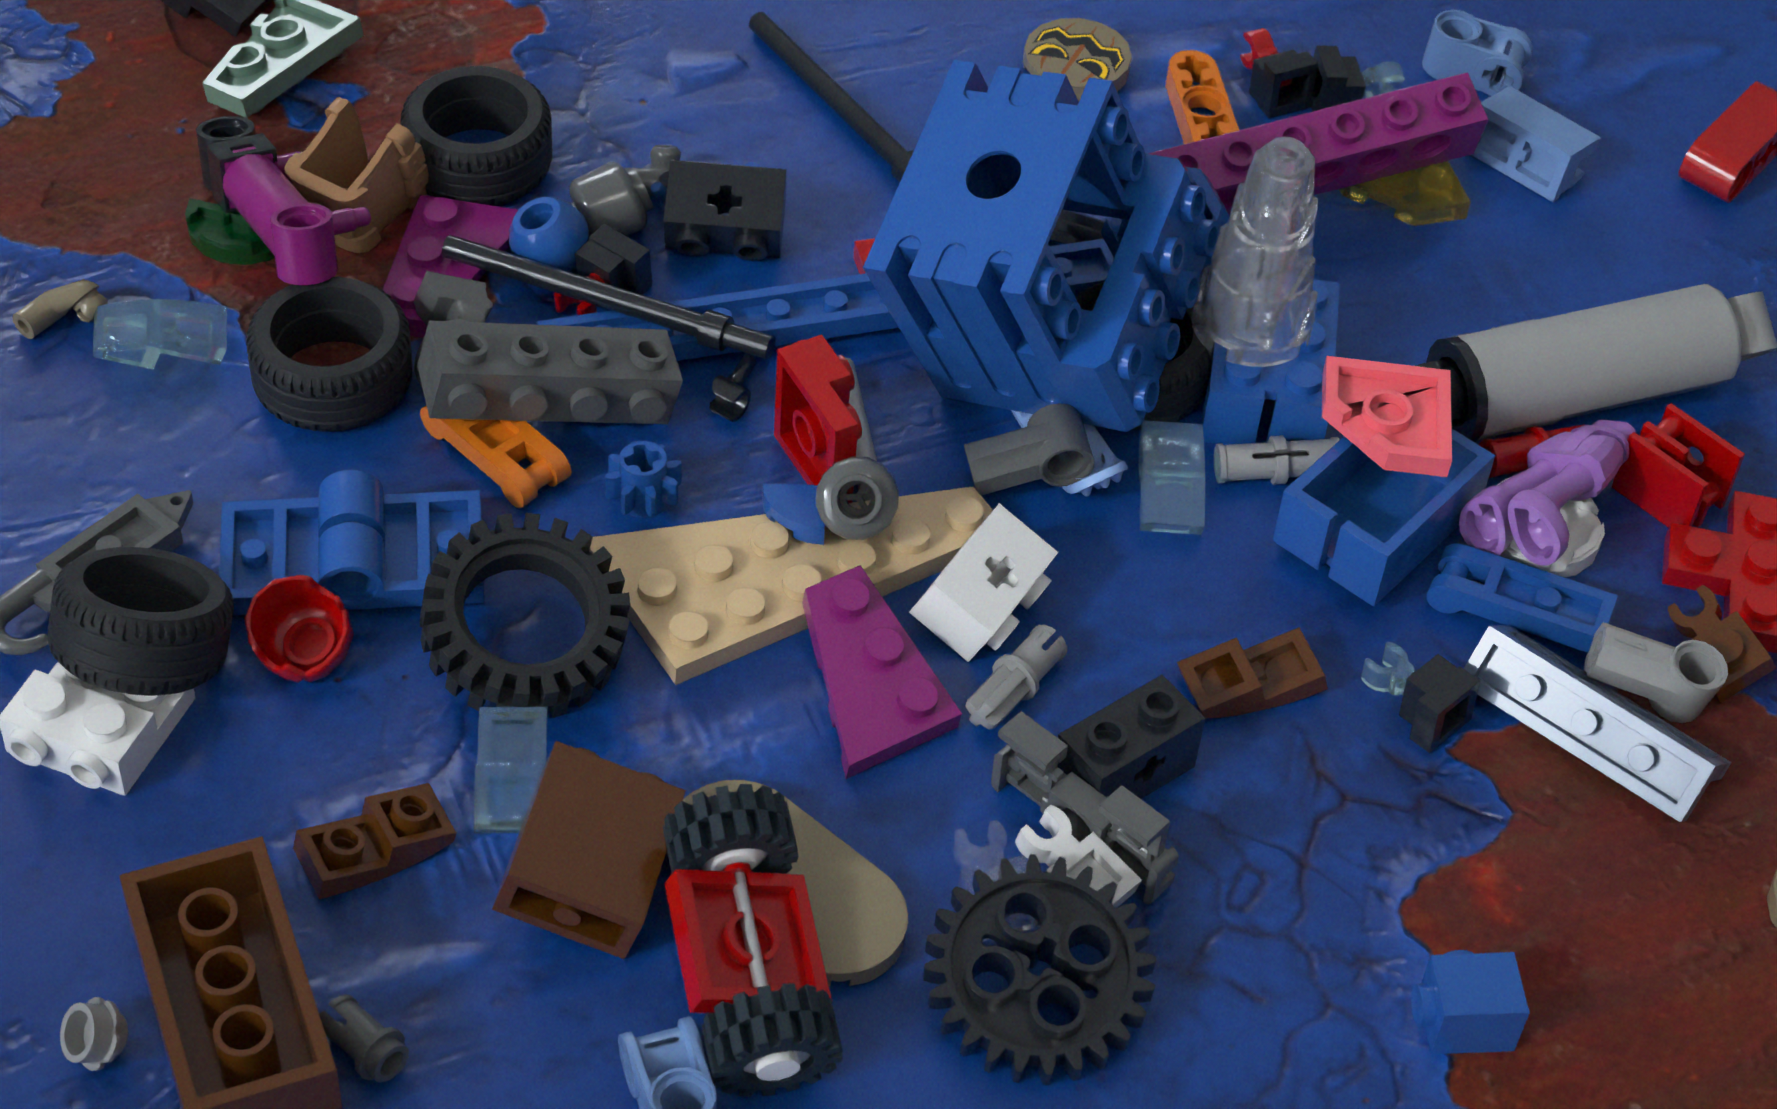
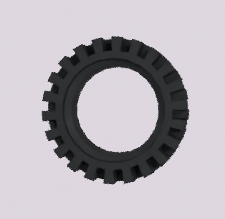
M512 513L497 515L495 530L493 531L489 530L483 519L471 525L468 540L460 532L449 540L447 554L439 551L434 559L431 574L427 575L419 625V627H422L420 641L423 653L431 651L429 667L434 675L437 677L444 672L447 673L445 688L455 697L464 688L470 692L468 706L481 712L486 700L497 703L495 717L509 720L512 707L523 708L524 721H538L542 707L549 706L552 718L567 713L569 701L572 699L579 708L589 702L594 687L601 691L608 683L612 669H616L630 618H627L630 609L629 592L622 593L625 583L623 573L620 568L609 572L613 556L604 546L592 554L590 547L593 536L582 529L573 541L566 538L568 522L554 518L550 532L538 529L540 514L526 513L522 528H514ZM522 569L543 573L567 587L577 599L585 618V633L574 648L562 657L549 662L521 664L504 660L481 646L469 631L464 617V603L475 586L486 578L503 571Z

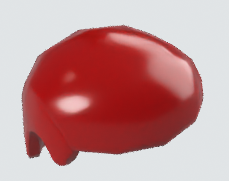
M295 575L272 580L253 596L244 618L248 642L257 658L268 670L284 679L301 682L302 680L312 682L327 677L346 659L354 637L349 611L344 608V603L340 597L307 575Z

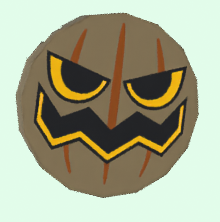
M1063 18L1041 24L1029 34L1023 54L1024 70L1027 69L1030 74L1042 76L1043 71L1066 74L1078 101H1080L1089 78L1111 80L1117 91L1126 84L1132 60L1128 42L1116 30L1100 22L1082 18Z

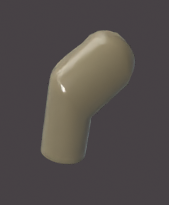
M82 279L45 291L13 314L12 318L18 331L26 338L33 339L73 309L81 321H93L108 308V300L97 291L100 287L99 285Z

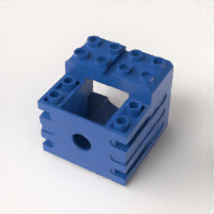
M953 60L863 269L941 397L1034 414L1039 409L1048 405L1068 404L1078 410L1083 424L1128 432L1142 424L1146 412H1152L1156 406L1159 396L1160 376L1166 361L1173 359L1180 341L1179 326L1176 323H1170L1171 318L1183 320L1187 308H1192L1195 305L1200 290V274L1207 257H1212L1217 250L1220 227L1217 221L1205 218V190L1202 186L1191 184L1187 172L1178 158L1145 154L1144 147L1138 141L1129 120V113L1124 108L1113 81L1089 78L1080 101H1078L1066 74L1043 71L1042 76L1025 74L1021 68L998 65L988 88L976 62ZM1062 210L1129 220L1093 311L1081 309L1048 245Z

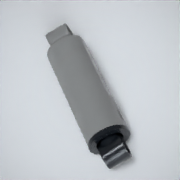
M1702 284L1552 317L1502 325L1475 333H1465L1437 339L1430 347L1426 363L1415 366L1451 370L1452 429L1471 441L1477 442L1495 438L1497 435L1526 431L1527 428L1533 426H1549L1565 419L1725 383L1735 377L1741 361L1776 351L1777 341L1763 292H1753L1726 299L1724 294L1709 284Z

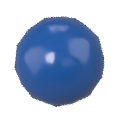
M541 197L527 202L517 211L509 228V244L512 254L568 272H572L577 268L575 252L589 241L590 237L585 216L567 200L553 197Z

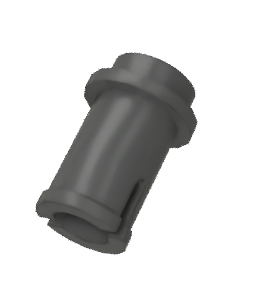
M348 994L340 995L329 1003L335 1011L347 1020L346 1025L340 1021L337 1022L326 1011L323 1010L321 1012L320 1018L326 1037L331 1039L355 1061V1071L361 1078L386 1082L403 1069L409 1057V1050L405 1046V1037L402 1032L394 1027L385 1028L359 1005L353 996Z

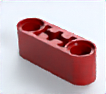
M1759 81L1754 82L1694 141L1682 161L1679 177L1727 203L1732 202L1777 156V90Z

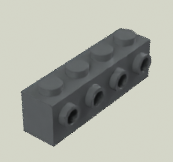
M429 321L417 364L429 418L668 424L683 382L668 331L664 329Z

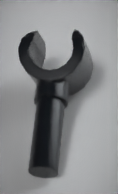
M745 354L732 374L727 378L723 375H718L713 380L712 391L717 396L710 402L709 409L731 422L738 421L750 404L751 392L742 385L757 363L753 355Z

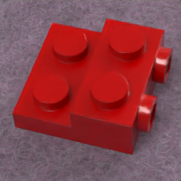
M822 334L777 349L774 437L807 485H818L823 474L837 461L856 456L857 440L862 436L859 416L854 407L849 403L850 391L855 387L852 368L843 355L837 356ZM854 486L850 487L847 493H853Z

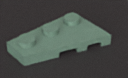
M274 0L276 7L269 15L259 14L251 24L253 35L246 43L233 45L202 83L207 102L245 118L261 111L270 101L290 87L302 82L307 75L330 59L339 56L344 49L362 38L364 34L360 17L317 0Z

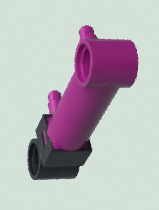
M222 116L199 124L196 128L204 187L213 192V198L225 213L238 211L274 254L278 278L293 285H311L327 281L335 276L338 271L334 235L352 232L359 227L368 226L371 223L370 211L366 207L344 208L331 211L325 206L308 203L285 175L287 161L295 153H300V151L277 155L276 147L263 133H255V126L251 120L239 116Z

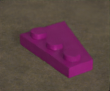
M427 195L419 196L382 289L400 305L409 324L410 336L424 338L428 326L416 313L414 298L426 271L478 281L487 272L486 270L443 257L442 246L446 237L454 235L505 252L510 246L509 228L518 209Z
M861 565L805 589L802 604L818 669H821L823 672L829 696L828 709L832 726L837 729L842 749L841 762L846 779L958 728L962 716L961 711Z

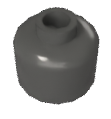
M609 162L571 181L569 186V193L572 199L571 204L585 216L590 236L603 224H606L623 235L630 237L645 229L647 225L646 212L654 209L648 192L636 169L632 167L625 170L617 162Z
M852 456L837 461L823 474L816 488V507L821 521L831 532L845 539L865 540L879 535L891 524L898 509L899 490L894 476L882 463L869 457ZM861 485L857 493H847L850 487ZM866 489L871 494L869 505L866 504L862 497ZM847 500H857L861 509L852 507Z

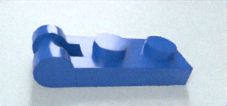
M1459 543L1450 544L1444 549L1438 563V569L1441 574L1433 578L1427 592L1429 605L1439 612L1451 614L1462 610L1587 653L1592 644L1594 634L1603 622L1609 624L1618 597L1616 594ZM1471 580H1475V581L1484 583V585H1483V584H1480V583H1477V582H1474V581H1471Z

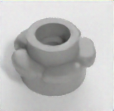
M94 997L87 1003L72 1005L63 1018L60 1030V1043L65 1057L70 1062L82 1063L90 1071H99L103 1069L105 1063L112 1062L123 1051L128 1037L127 1022L119 1012L116 1004L109 1000L105 1001L101 997Z

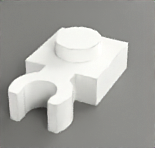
M1053 805L1045 809L1039 821L1050 832L1052 838L1045 839L1039 837L1026 824L1021 828L1015 840L1018 850L1026 858H1029L1030 854H1036L1039 863H1046L1049 866L1046 870L1048 873L1052 872L1057 859L1064 857L1067 865V877L1076 879L1087 866L1093 868L1090 887L1096 891L1114 881L1118 885L1112 902L1115 908L1133 895L1142 881L1094 832L1079 842L1072 835V826L1068 816L1061 809Z

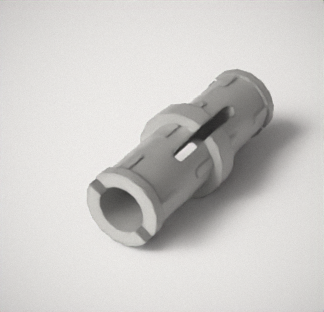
M1280 435L1270 436L1268 442L1216 444L1214 448L1215 477L1218 483L1270 479L1273 485L1286 484L1288 478L1299 477L1340 439L1338 437H1331V439L1286 441L1285 437Z

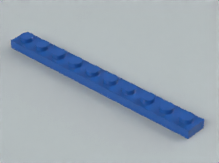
M1104 239L1050 246L1074 296H1078L1080 292L1085 291L1088 287L1105 282L1114 258ZM866 273L667 302L702 314L707 310H712L731 316L734 319V324L775 336V346L793 344L821 334L826 339L899 328ZM612 310L537 321V325L664 329L668 331L677 361L740 352L726 347L724 351H718L697 343V337Z

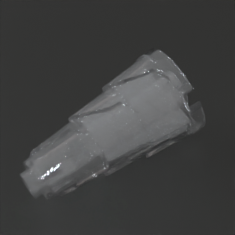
M1278 137L1266 143L1261 149L1256 150L1248 169L1245 183L1238 185L1228 222L1220 229L1210 266L1204 268L1200 280L1199 295L1192 310L1193 329L1197 338L1211 353L1214 342L1227 348L1225 360L1232 363L1252 367L1280 365L1297 358L1301 345L1306 341V346H1308L1316 318L1318 292L1313 290L1316 259L1313 257V241L1318 198L1314 196L1315 158L1309 149L1295 138Z

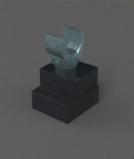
M1316 46L1313 58L1318 62L1311 109L1313 112L1363 99V96L1368 98L1395 91L1393 85L1387 83L1403 82L1405 80L1400 64L1392 61L1383 62L1361 72L1356 56H1341L1337 46Z
M1386 642L1382 663L1387 667H1382L1370 658H1366L1361 679L1369 688L1375 691L1403 696L1399 716L1412 724L1409 739L1431 753L1471 720L1480 680L1462 667H1456L1439 654L1416 671L1413 664L1408 661L1407 653L1401 646L1393 642Z

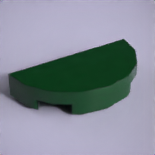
M189 198L185 211L187 229L191 243L204 256L222 263L239 265L266 262L275 258L274 254L238 211L225 213L219 204Z

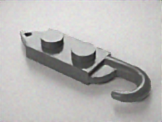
M186 490L144 499L137 493L36 564L37 570L0 595V652L7 655H25L34 653L48 645V636L45 633L32 638L19 639L8 635L5 627L8 622L33 604L50 612L53 585L57 575L64 566L78 557L92 551L114 547H143L172 552L183 544L181 530L193 505L192 492Z

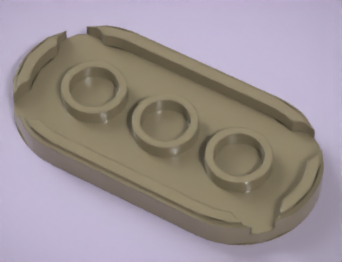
M747 780L718 781L698 788L686 796L683 802L692 805V796L702 791L708 797L716 795V787L728 785L729 792L737 791L740 784H752L753 792H755L763 784ZM772 788L773 794L778 792ZM785 797V802L787 801L799 856L797 862L791 863L793 869L787 874H802L805 877L828 985L831 986V981L843 982L850 980L849 986L870 982L888 971L903 951L908 924V910L902 892L883 871Z

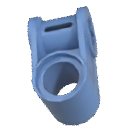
M1446 10L1439 13L1434 20L1422 59V66L1427 74L1437 80L1468 72L1475 90L1493 96L1508 86L1519 90L1523 82L1524 73L1522 67L1527 65L1530 60L1533 45L1530 38L1517 28L1506 27L1476 18L1464 11ZM1511 42L1512 47L1509 55L1507 56L1503 53L1505 51L1507 43ZM1498 69L1504 70L1500 81L1496 82L1495 77Z
M691 1016L678 1019L677 1027L640 1037H635L631 1031L618 1035L619 1052L625 1078L631 1095L637 1100L639 1109H716L715 1086L706 1065L698 1029Z

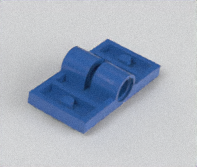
M343 470L329 475L322 481L319 487V497L222 502L219 577L227 584L232 593L234 602L233 616L246 615L253 596L272 580L295 575L312 577L318 584L339 596L344 603V608L348 610L422 606L427 575L431 574L433 561L439 551L447 554L449 540L459 532L468 540L471 525L482 520L480 490L384 494L381 482L373 475L359 470ZM484 581L475 586L464 604L485 603Z

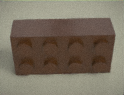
M263 836L119 875L131 929L181 1108L343 1109L336 1065Z

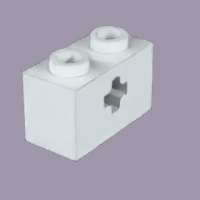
M999 503L970 536L909 613L967 662L985 644L996 651L1020 622L1011 614L1015 607L1021 604L1028 610L1052 581L1043 572L1058 552Z

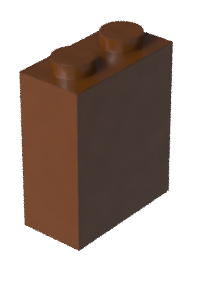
M556 741L538 779L492 910L625 959L644 924L667 851L663 826H665L664 819L668 813L675 814L674 807L683 801L686 790L665 783L656 775L637 772L600 758L591 750L574 748Z

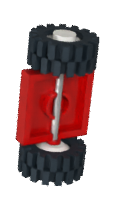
M740 784L737 791L729 792L728 785L716 787V795L708 797L703 791L693 795L692 805L681 801L674 807L675 814L668 813L664 819L665 826H663L672 872L665 882V888L690 1013H707L703 1018L702 1030L712 1081L716 1088L721 1087L722 1092L732 1094L738 1090L739 1096L751 1097L756 1090H761L762 1096L775 1095V1089L786 1087L787 1092L800 1089L799 1082L801 1081L813 1084L821 1080L820 1073L830 1074L837 1068L836 1063L842 1062L843 1049L805 877L802 874H787L793 869L791 863L797 862L799 857L787 801L785 802L784 795L780 792L773 794L771 787L762 785L755 792H753L752 784Z

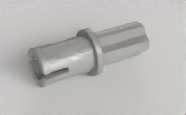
M1047 625L1034 627L1029 636L1011 655L1004 654L995 661L992 667V675L966 702L965 707L971 714L969 720L976 727L981 724L989 730L994 729L1021 700L1027 701L1037 694L1039 681L1067 653V644L1062 636L1047 650L1042 649V645L1056 632L1054 628Z

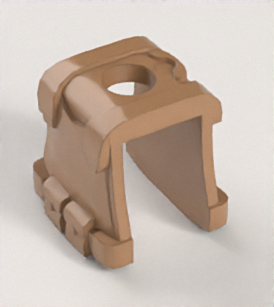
M337 97L325 110L327 120L304 152L295 153L289 158L285 165V175L308 203L325 206L331 211L344 208L366 207L371 214V223L368 226L359 227L352 232L334 235L336 246L350 252L363 253L370 251L381 240L379 232L407 208L414 210L419 196L427 195L425 185L429 181L427 165L424 164L426 159L422 145L415 142L414 136L409 129L398 123L389 131L368 163L367 149L356 110L350 101Z

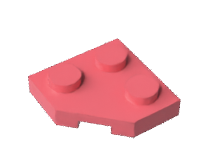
M1326 356L1322 373V418L1383 470L1448 477L1452 463L1451 370Z

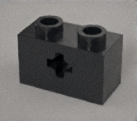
M670 160L663 220L665 249H674L689 256H702L708 252L734 254L738 258L748 261H758L766 257L780 258L786 205V169ZM721 213H729V215L722 216Z
M1160 675L1059 733L1058 738L1068 745L1066 758L1060 763L1058 762L1057 767L1066 775L1072 771L1107 798L1122 785L1142 799L1195 767L1205 717L1163 675Z

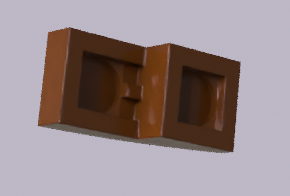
M1300 627L1245 650L1242 649L1236 637L1177 662L1178 669L1200 713L1205 718L1244 715L1286 705L1328 690L1325 674Z

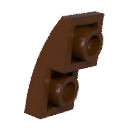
M426 783L365 797L361 816L296 830L293 850L318 898L323 899L366 886L411 867L453 843L457 832L430 784Z

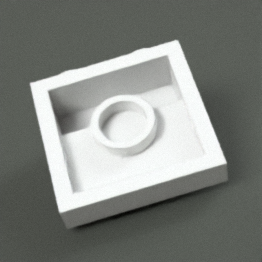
M57 662L49 674L34 670L0 714V730L6 752H9L14 758L30 766L41 764L70 775L76 782L85 787L93 789L102 787L126 796L195 700L194 688L169 695L146 696L124 694L84 682L72 675Z

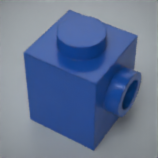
M1454 950L1443 955H1431L1421 984H1414L1412 988L1411 1007L1413 1019L1417 1027H1425L1431 1054L1515 1051L1530 1012L1514 952L1473 953L1468 950Z

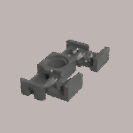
M1022 711L999 729L998 737L1006 742L1007 745L994 756L991 784L995 791L999 792L1010 783L1041 806L1040 811L1042 813L1050 805L1061 809L1068 816L1072 826V835L1079 842L1094 832L1142 879L1141 882L1146 885L1143 903L1151 904L1173 884L1175 874L1171 870L1177 866L1179 855L1173 846L1168 850L1165 848L1170 820L1122 785L1107 798L1072 771L1066 775L1057 766L1058 762L1060 763L1066 758L1068 745Z

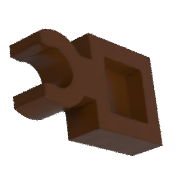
M1702 585L1696 589L1705 606L1700 614L1691 617L1681 613L1675 603L1668 606V612L1676 629L1682 635L1692 638L1691 640L1704 641L1715 647L1723 655L1728 666V676L1725 683L1715 694L1720 703L1775 670L1776 666L1772 657L1737 611L1721 620L1722 611L1716 596L1708 587Z

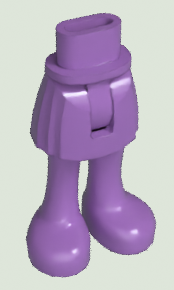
M1598 420L1593 425H1584L1572 429L1571 432H1562L1532 447L1527 453V470L1512 476L1499 485L1483 489L1463 507L1459 526L1464 541L1468 546L1499 556L1510 546L1514 539L1521 553L1529 561L1540 566H1548L1556 562L1568 548L1569 530L1560 513V509L1570 500L1582 501L1596 497L1611 482L1620 466L1629 458L1630 450L1627 440L1631 433H1636L1633 426L1626 422Z

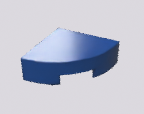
M763 483V508L770 521L775 522L776 520L779 524L792 530L793 538L799 541L824 545L825 524L821 521L816 507V488L818 485Z

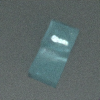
M132 300L97 306L94 314L93 357L154 369L159 354L163 353L221 365L227 350V306L186 300Z
M1145 420L1140 424V531L1202 535L1205 527L1203 424Z
M479 707L478 762L475 766L474 833L520 832L538 779L547 761V707Z

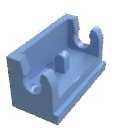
M1511 86L1481 102L1488 117V122L1472 156L1552 202L1556 201L1561 193L1574 186L1584 176L1585 172L1577 167L1584 158H1588L1596 151L1601 139L1600 136Z

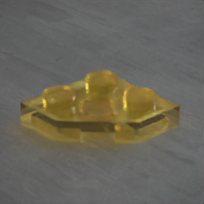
M1448 161L1339 189L1342 196L1358 203L1364 204L1368 198L1395 208L1394 218L1413 226L1467 219L1471 204Z

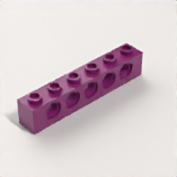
M1466 72L1148 154L1178 158L1186 171H1188L1186 167L1201 169L1211 181L1227 212L1232 217L1472 155L1488 122V117L1470 76Z

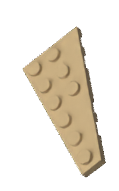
M973 486L899 496L898 509L891 524L879 535L865 540L845 539L831 532L825 525L824 545L799 541L793 538L792 530L779 524L776 520L775 522L770 521L766 514L597 536L592 539L590 552L593 554L604 546L613 556L609 572L618 568L621 569L625 578L622 593L629 592L630 609L627 617L630 618L631 623L671 680L677 685L808 629L802 604L805 589L861 565L882 597L943 571L993 509ZM871 500L865 501L866 504L869 505ZM858 502L849 503L852 507L861 509Z

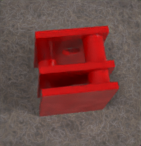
M1670 403L1666 406L1659 424L1655 426L1647 421L1643 424L1640 435L1635 432L1629 435L1627 440L1630 450L1629 458L1620 466L1611 487L1668 528L1671 522L1699 527L1703 524L1709 507L1713 504L1719 509L1725 506L1745 453ZM1690 447H1695L1702 453L1703 462L1696 460L1691 455Z

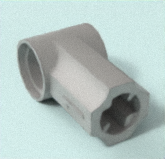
M1603 622L1594 634L1592 644L1586 655L1583 673L1587 674L1588 678L1646 697L1652 708L1663 718L1671 722L1686 723L1693 721L1701 714L1725 683L1728 676V666L1723 655L1715 647L1704 641L1688 640L1673 647Z

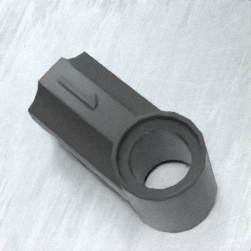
M1052 404L1039 409L1031 416L1027 427L964 444L976 491L980 495L1038 479H1043L1044 482L1052 486H1069L1080 481L1081 478L1089 476L1094 468V457L1081 415L1077 409L1068 404Z

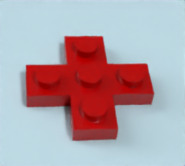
M1734 490L1728 506L1727 533L1670 523L1664 540L1662 584L1696 590L1704 585L1714 594L1724 596L1723 619L1737 611L1766 651L1777 653V498Z

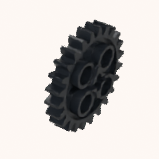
M1030 854L1025 873L1017 874L1012 864L1004 858L1000 861L997 881L994 882L986 873L978 869L974 872L972 882L975 895L956 886L952 890L950 900L956 912L947 909L937 910L934 926L942 934H930L927 936L925 952L936 959L925 963L923 981L941 985L929 992L928 1006L929 1009L950 1008L942 1018L940 1031L945 1035L963 1029L965 1035L961 1042L960 1054L965 1057L979 1047L985 1049L987 1055L984 1071L992 1072L1002 1059L1012 1062V1080L1019 1083L1024 1076L1027 1066H1037L1042 1084L1049 1085L1054 1067L1062 1064L1068 1076L1073 1081L1079 1080L1082 1071L1083 1057L1086 1056L1093 1065L1100 1070L1106 1067L1109 1058L1105 1042L1124 1052L1131 1039V1035L1124 1025L1133 1028L1142 1027L1147 1012L1138 1003L1151 1001L1155 984L1141 977L1153 973L1156 956L1138 951L1147 945L1150 930L1149 928L1128 929V926L1134 919L1137 906L1135 903L1125 904L1117 908L1112 905L1118 886L1114 881L1098 891L1091 888L1092 867L1087 866L1076 879L1067 877V865L1064 857H1059L1054 864L1052 872L1048 873L1041 871L1036 854ZM1024 913L1036 919L1040 928L1033 932L1022 933L1010 927L1005 919L1012 914ZM989 938L994 940L997 946H984L982 941ZM1082 944L1093 946L1100 951L1104 961L1093 965L1080 963L1072 956L1069 949ZM1038 961L1046 962L1050 965V968H1046L1040 976L1033 975L1028 971L1029 968L1033 969ZM983 972L998 973L1006 979L1010 987L999 993L986 992L977 986L974 977ZM1094 990L1097 997L1088 998L1082 991ZM1055 1003L1062 1005L1070 1011L1074 1020L1067 1025L1056 1026L1049 1024L1041 1017L1038 1009L1046 1004Z

